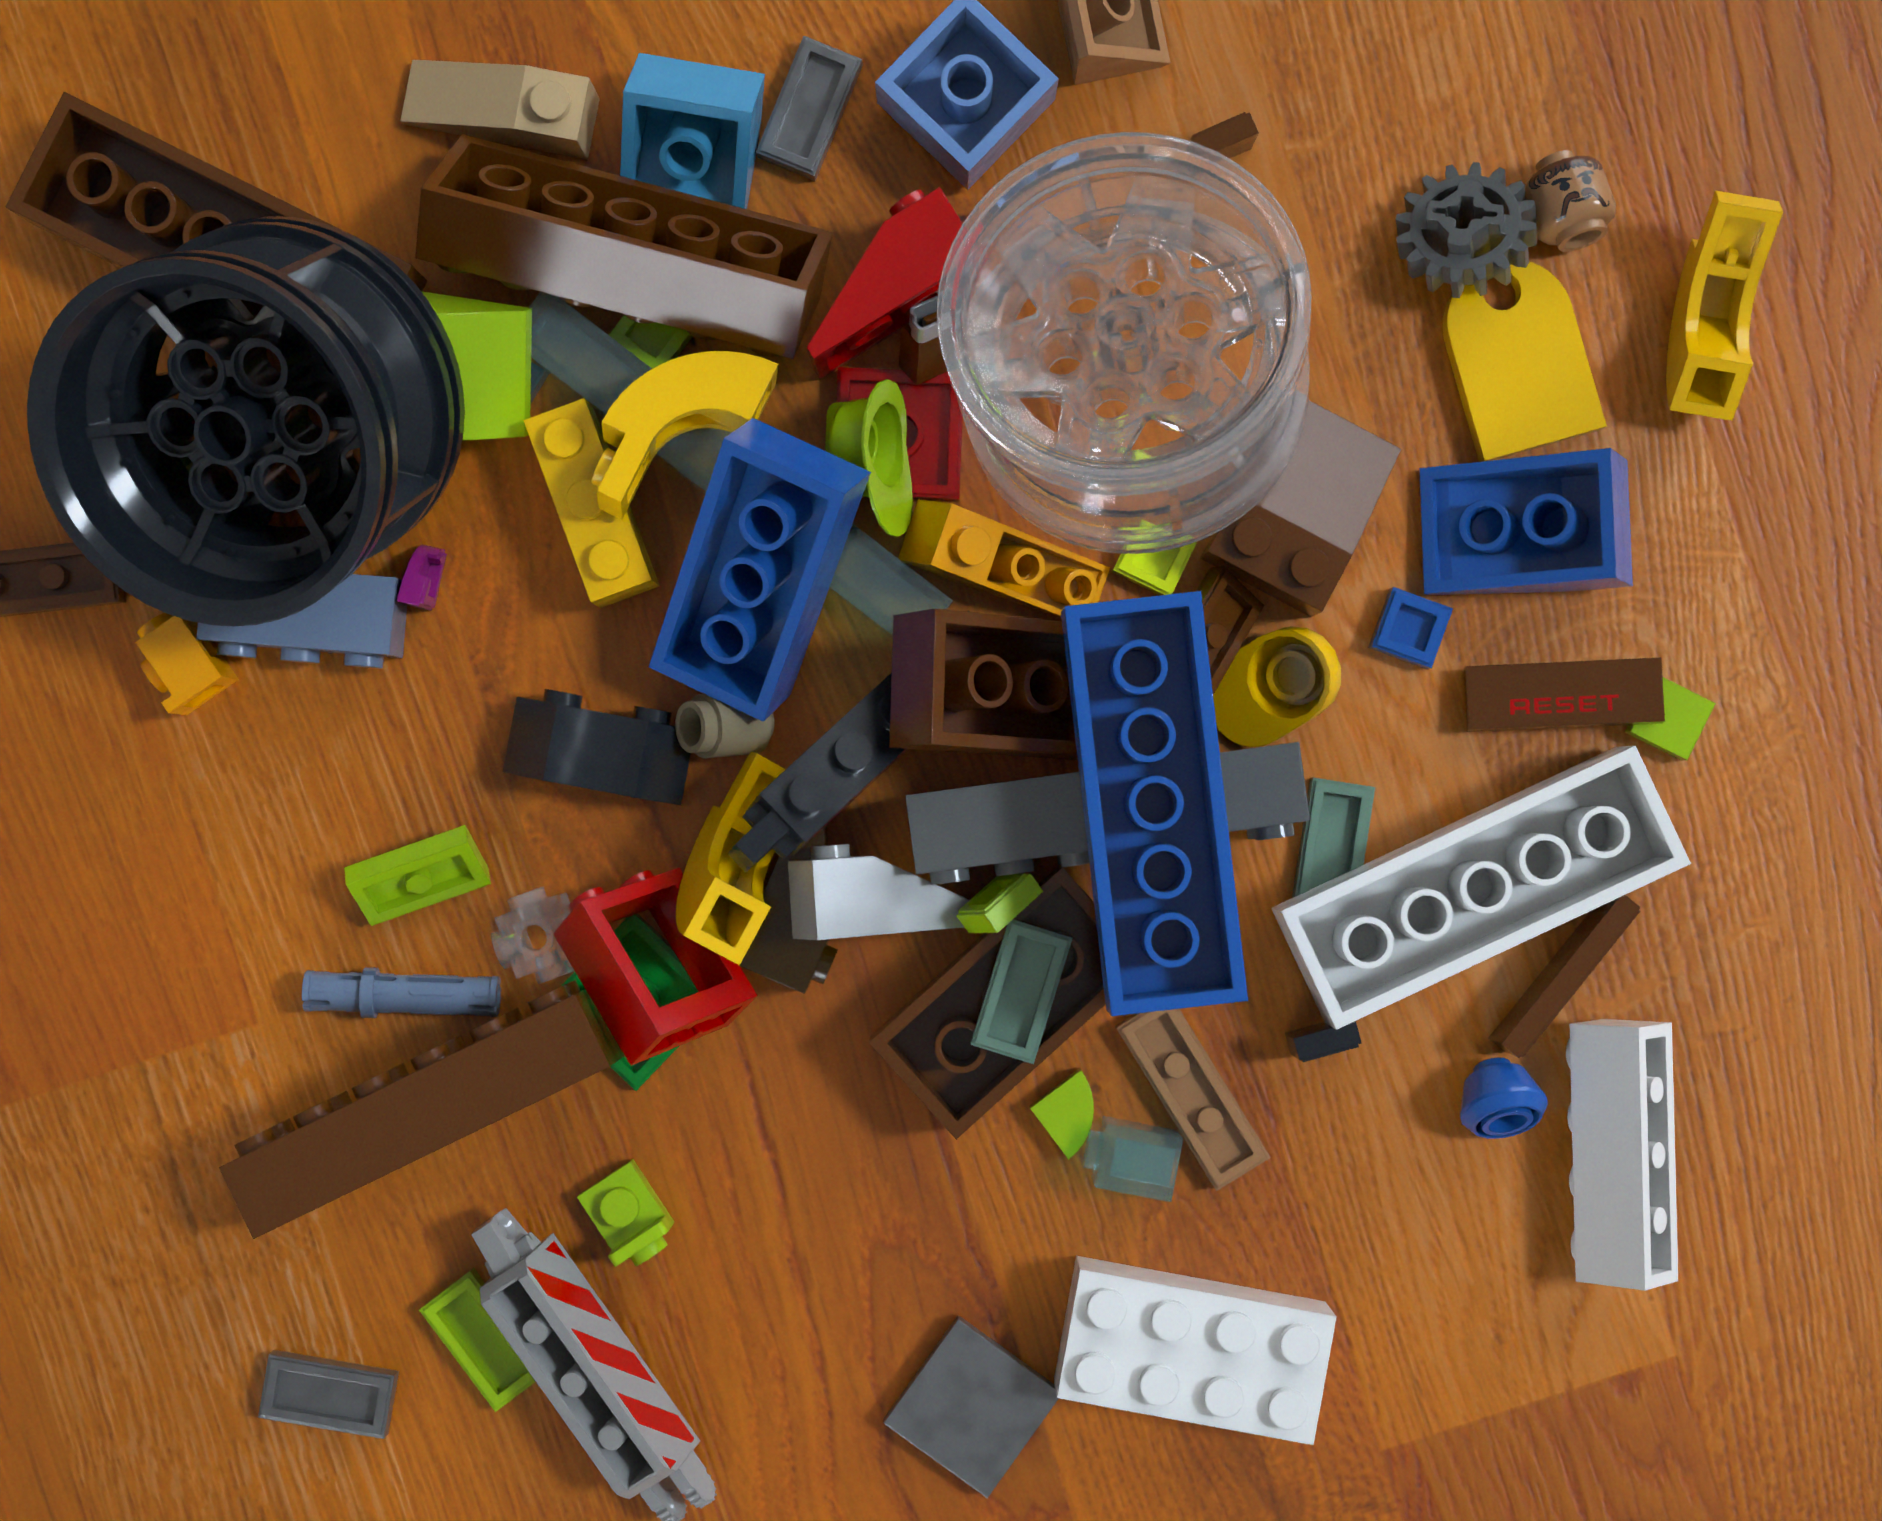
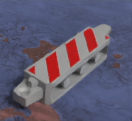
M507 1208L483 1222L471 1234L486 1259L485 1266L491 1277L479 1288L481 1305L616 1495L631 1499L640 1493L652 1511H655L656 1517L660 1518L661 1521H680L685 1518L687 1505L682 1494L686 1496V1500H689L690 1505H694L695 1508H703L714 1501V1497L717 1496L715 1493L717 1488L714 1486L715 1481L711 1479V1475L707 1473L706 1467L694 1452L700 1439L554 1233L540 1241L532 1232L527 1233Z

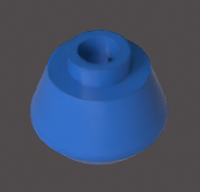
M1491 1058L1478 1063L1473 1068V1073L1466 1078L1463 1088L1460 1119L1464 1127L1479 1137L1487 1139L1511 1137L1536 1126L1544 1115L1548 1100L1546 1094L1523 1066L1511 1063L1506 1058Z

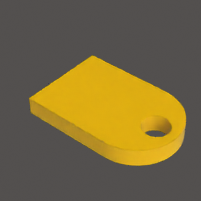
M1530 261L1526 268L1510 265V284L1515 290V302L1512 308L1507 310L1492 308L1486 302L1484 295L1480 296L1473 284L1464 286L1460 298H1453L1451 294L1444 310L1442 326L1444 342L1479 462L1493 461L1599 431L1607 427L1570 298L1561 282L1552 273Z

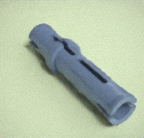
M365 967L363 973H331L307 970L302 984L303 1010L305 1012H360L362 1018H377L378 1013L391 1012L498 1017L501 1004L500 976L396 975L380 973L379 968Z

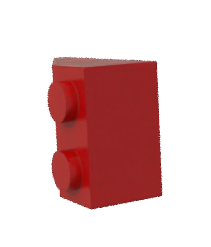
M940 187L926 196L922 190H916L897 201L889 209L892 217L881 225L806 347L812 368L819 380L901 330V325L909 322L911 307L947 291L957 295L980 281L982 254Z

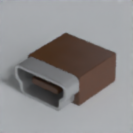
M947 291L910 308L909 322L901 325L899 367L915 385H919L969 362L973 321L970 319L971 303L966 298L958 297L955 293Z

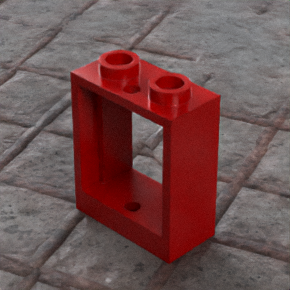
M680 867L655 876L651 870L640 872L626 880L619 888L606 893L602 887H596L582 893L569 904L568 909L571 913L553 933L631 1066L729 1026L758 996L740 965L694 942L679 932L676 924V904L683 877ZM649 910L697 988L698 993L659 1007L609 923Z

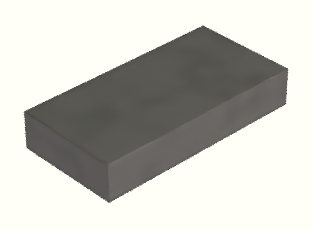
M803 36L756 150L757 158L816 181L862 69V59Z
M274 1350L268 1356L258 1418L384 1439L389 1433L399 1371Z

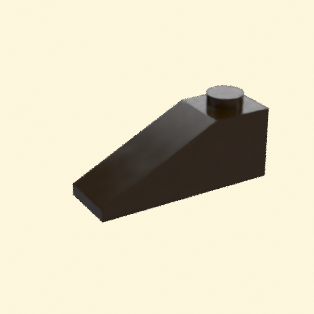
M827 826L794 857L790 858L787 856L783 860L779 856L763 893L764 902L771 906L740 964L743 968L804 994L812 980L822 985L824 984L838 949L827 945L829 939H793L788 861L811 859L810 846L828 845Z

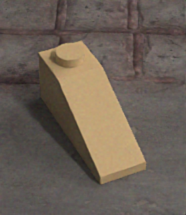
M412 60L400 121L403 125L460 136L465 134L492 142L588 160L600 98L589 77L527 65Z

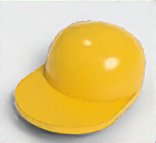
M1293 626L1283 627L1259 636L1239 649L1213 695L1218 730L1226 738L1239 745L1261 747L1277 741L1320 715L1335 701L1341 686V665L1335 650L1322 635L1309 628Z

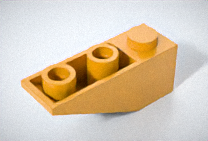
M927 500L917 501L897 559L948 580L1061 618V611L1064 606L1098 603L1110 570L1108 566L955 504Z

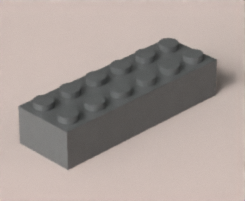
M1299 742L1220 753L1229 832L1246 829L1248 839H1274L1294 836L1293 823L1310 821ZM1079 772L906 795L916 874L930 873L931 885L970 880L969 867L993 864L996 876L1035 871L1033 858L1057 855L1058 865H1061V867L1090 864Z

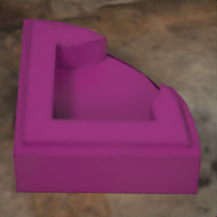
M422 544L415 550L406 568L397 602L432 611V608H435L447 556L445 549Z

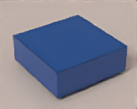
M1392 587L1387 594L1368 648L1425 669H1430L1433 666L1453 608Z

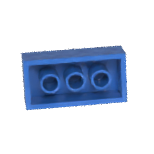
M752 418L723 439L649 668L764 722L791 695L871 472L755 418Z

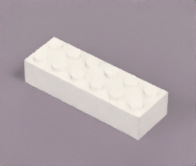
M1636 745L1621 746L1605 751L1352 871L1312 888L1301 895L1282 902L1271 909L1324 1022L1337 1030L1686 867L1691 862Z

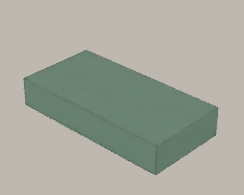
M1314 777L1310 778L1307 796L1310 821L1303 822L1292 898L1364 865L1375 787Z
M1015 919L1007 924L970 1042L971 1045L1034 1064L1072 937Z

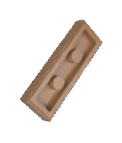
M1180 1009L1133 1014L1115 1026L1216 1191L1271 1158Z

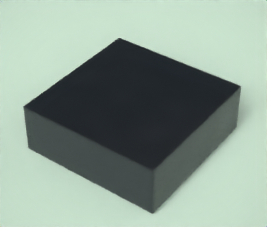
M1356 1021L1337 1030L1322 1022L1285 1033L1291 1055L1302 1062L1359 1047L1358 1044L1362 1043Z

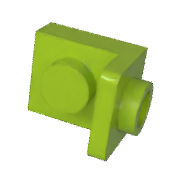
M631 1159L577 1196L581 1205L612 1250L608 1258L614 1267L628 1258L632 1260L635 1266H638L668 1245L663 1235L670 1230L674 1220L634 1159Z

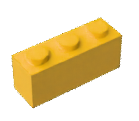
M585 398L523 420L590 602L603 608L659 587V582L630 505L623 519L598 509V486L593 485L591 481L602 454L609 447L603 441L602 428L594 408Z

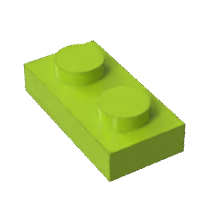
M466 825L344 867L346 886L371 926L491 884L488 865Z

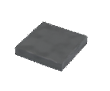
M958 1315L884 1417V1424L988 1498L1059 1398L1056 1396L1055 1385Z

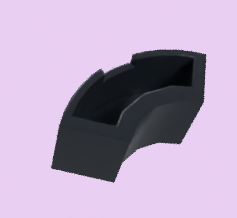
M545 689L543 701L522 697L516 698L503 766L504 773L675 805L682 804L691 753L681 747L677 739L675 726L670 725L671 712L634 706L632 718L581 709L583 699L581 695Z

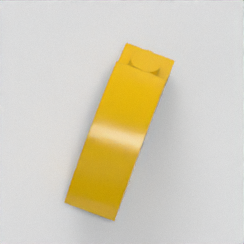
M1715 190L1698 240H1691L1677 290L1667 353L1666 388L1669 410L1733 421L1753 366L1749 349L1751 313L1759 279L1783 214L1779 201Z
M708 351L677 357L662 363L632 382L611 405L601 422L603 441L618 449L614 451L607 448L594 471L591 483L598 486V509L623 519L654 456L667 442L676 436L703 428L733 432L752 418L759 420L776 385L778 364L746 353Z
M754 752L749 753L720 808L714 805L711 808L686 864L676 904V924L683 936L738 965L741 964L771 906L764 902L763 886L775 851L773 849L770 850L746 873L728 855V852L752 829L742 817L759 793L786 770Z

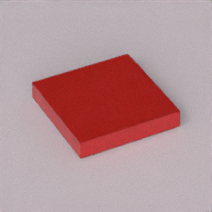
M838 367L836 402H849L851 400L869 398L876 384L885 379L897 383L903 394L906 408V446L913 499L959 501L965 372L947 371L919 385H915L906 373L899 369Z

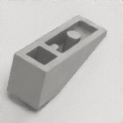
M849 844L810 846L811 859L788 861L793 939L826 940L964 928L956 915L959 913L958 910L969 899L936 884L931 885V882L875 856H850Z

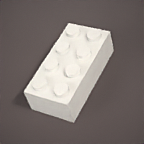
M1076 1256L1054 1375L1056 1396L1065 1400L1314 1445L1337 1316L1325 1301Z

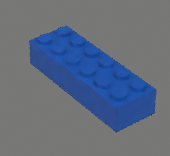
M1201 591L1064 606L1061 611L1106 1010L1111 1016L1248 1001Z

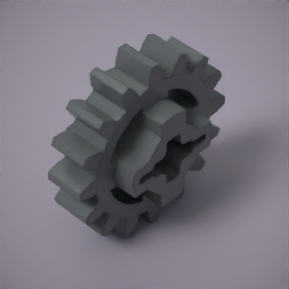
M1473 162L1468 175L1459 176L1453 165L1446 166V180L1439 183L1428 175L1423 177L1424 194L1419 195L1407 192L1404 197L1406 212L1396 215L1398 254L1400 259L1407 260L1408 275L1413 279L1426 273L1427 290L1431 292L1440 288L1444 282L1451 284L1453 298H1460L1464 286L1473 284L1480 296L1486 295L1487 281L1495 278L1504 285L1511 283L1510 265L1526 268L1529 264L1528 247L1537 245L1536 207L1534 200H1526L1525 184L1522 181H1518L1506 187L1505 169L1500 167L1490 177L1482 176L1479 162Z

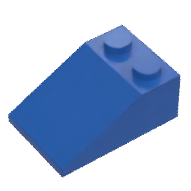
M1605 448L1419 468L1424 594L1571 592L1633 586L1628 460L1613 449Z

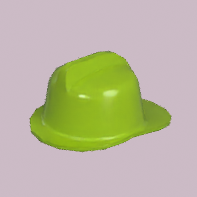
M885 379L876 384L869 398L856 399L849 402H835L829 406L826 419L825 451L871 472L863 496L870 498L871 507L876 519L886 534L899 537L908 529L913 507L912 481L906 446L907 419L903 394L897 383Z

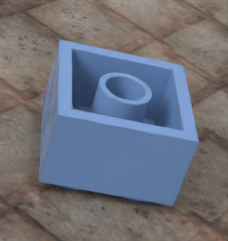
M954 0L875 81L877 104L969 190L1055 101L1059 78L977 0Z

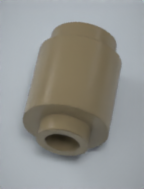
M698 694L691 701L684 702L679 707L675 720L676 735L681 747L685 751L695 753L701 758L749 755L750 752L761 753L767 747L775 725L773 713L763 722L706 694Z

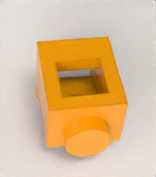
M163 613L149 620L137 631L141 639L135 643L146 657L145 660L140 662V665L146 677L161 693L170 692L171 696L161 702L166 711L170 714L189 715L239 679L222 655H217V647L214 643L197 639L198 622L188 621Z

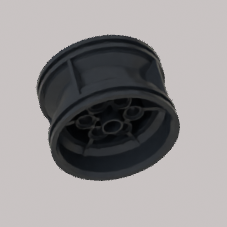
M283 216L249 218L224 225L189 240L172 252L144 258L104 275L85 287L67 303L54 319L44 336L34 361L27 399V427L30 448L39 481L58 521L85 557L121 589L149 606L188 621L233 627L277 621L302 611L316 603L350 577L366 559L385 550L418 525L443 495L454 473L460 455L465 419L463 385L451 341L438 315L416 284L393 261L360 238L314 220ZM241 300L255 302L264 306L257 316H253ZM168 335L176 346L169 354L167 362L168 372L156 374L160 352ZM267 349L275 353L279 359L281 372L272 367L267 357ZM205 351L214 358L218 373L209 367L205 359ZM309 406L319 414L322 421V429L316 426L308 415ZM187 412L194 418V425L190 422ZM360 448V465L353 456V449ZM188 456L192 461L193 466L189 472L180 458ZM286 464L297 472L300 478V485L289 477L286 471ZM225 466L233 471L238 483L232 479ZM296 509L306 526L278 527L268 525L274 512L288 513Z

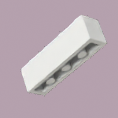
M1599 1019L1569 1024L1570 1038L1566 1046V1060L1571 1069V1103L1568 1108L1567 1120L1569 1129L1572 1132L1573 1166L1569 1175V1187L1574 1196V1231L1571 1237V1253L1575 1260L1576 1282L1644 1291L1677 1282L1678 1244L1672 1022Z

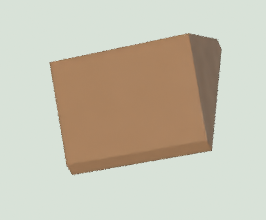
M1057 0L1074 85L1161 68L1171 63L1158 0Z

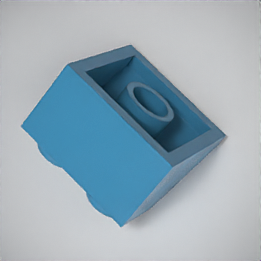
M639 53L623 90L620 176L747 209L756 160V150L761 131L765 74Z

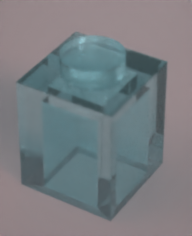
M1103 1116L1100 1132L1089 1130L1084 1151L1083 1168L1093 1170L1091 1179L1095 1188L1171 1202L1183 1137L1178 1130Z

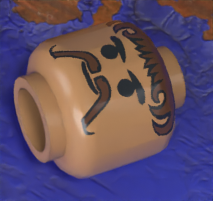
M1569 150L1558 151L1541 159L1536 164L1537 172L1525 183L1526 200H1534L1538 240L1548 245H1557L1558 249L1562 252L1579 250L1599 241L1607 234V225L1616 214V202L1601 163L1590 156H1574L1572 151Z

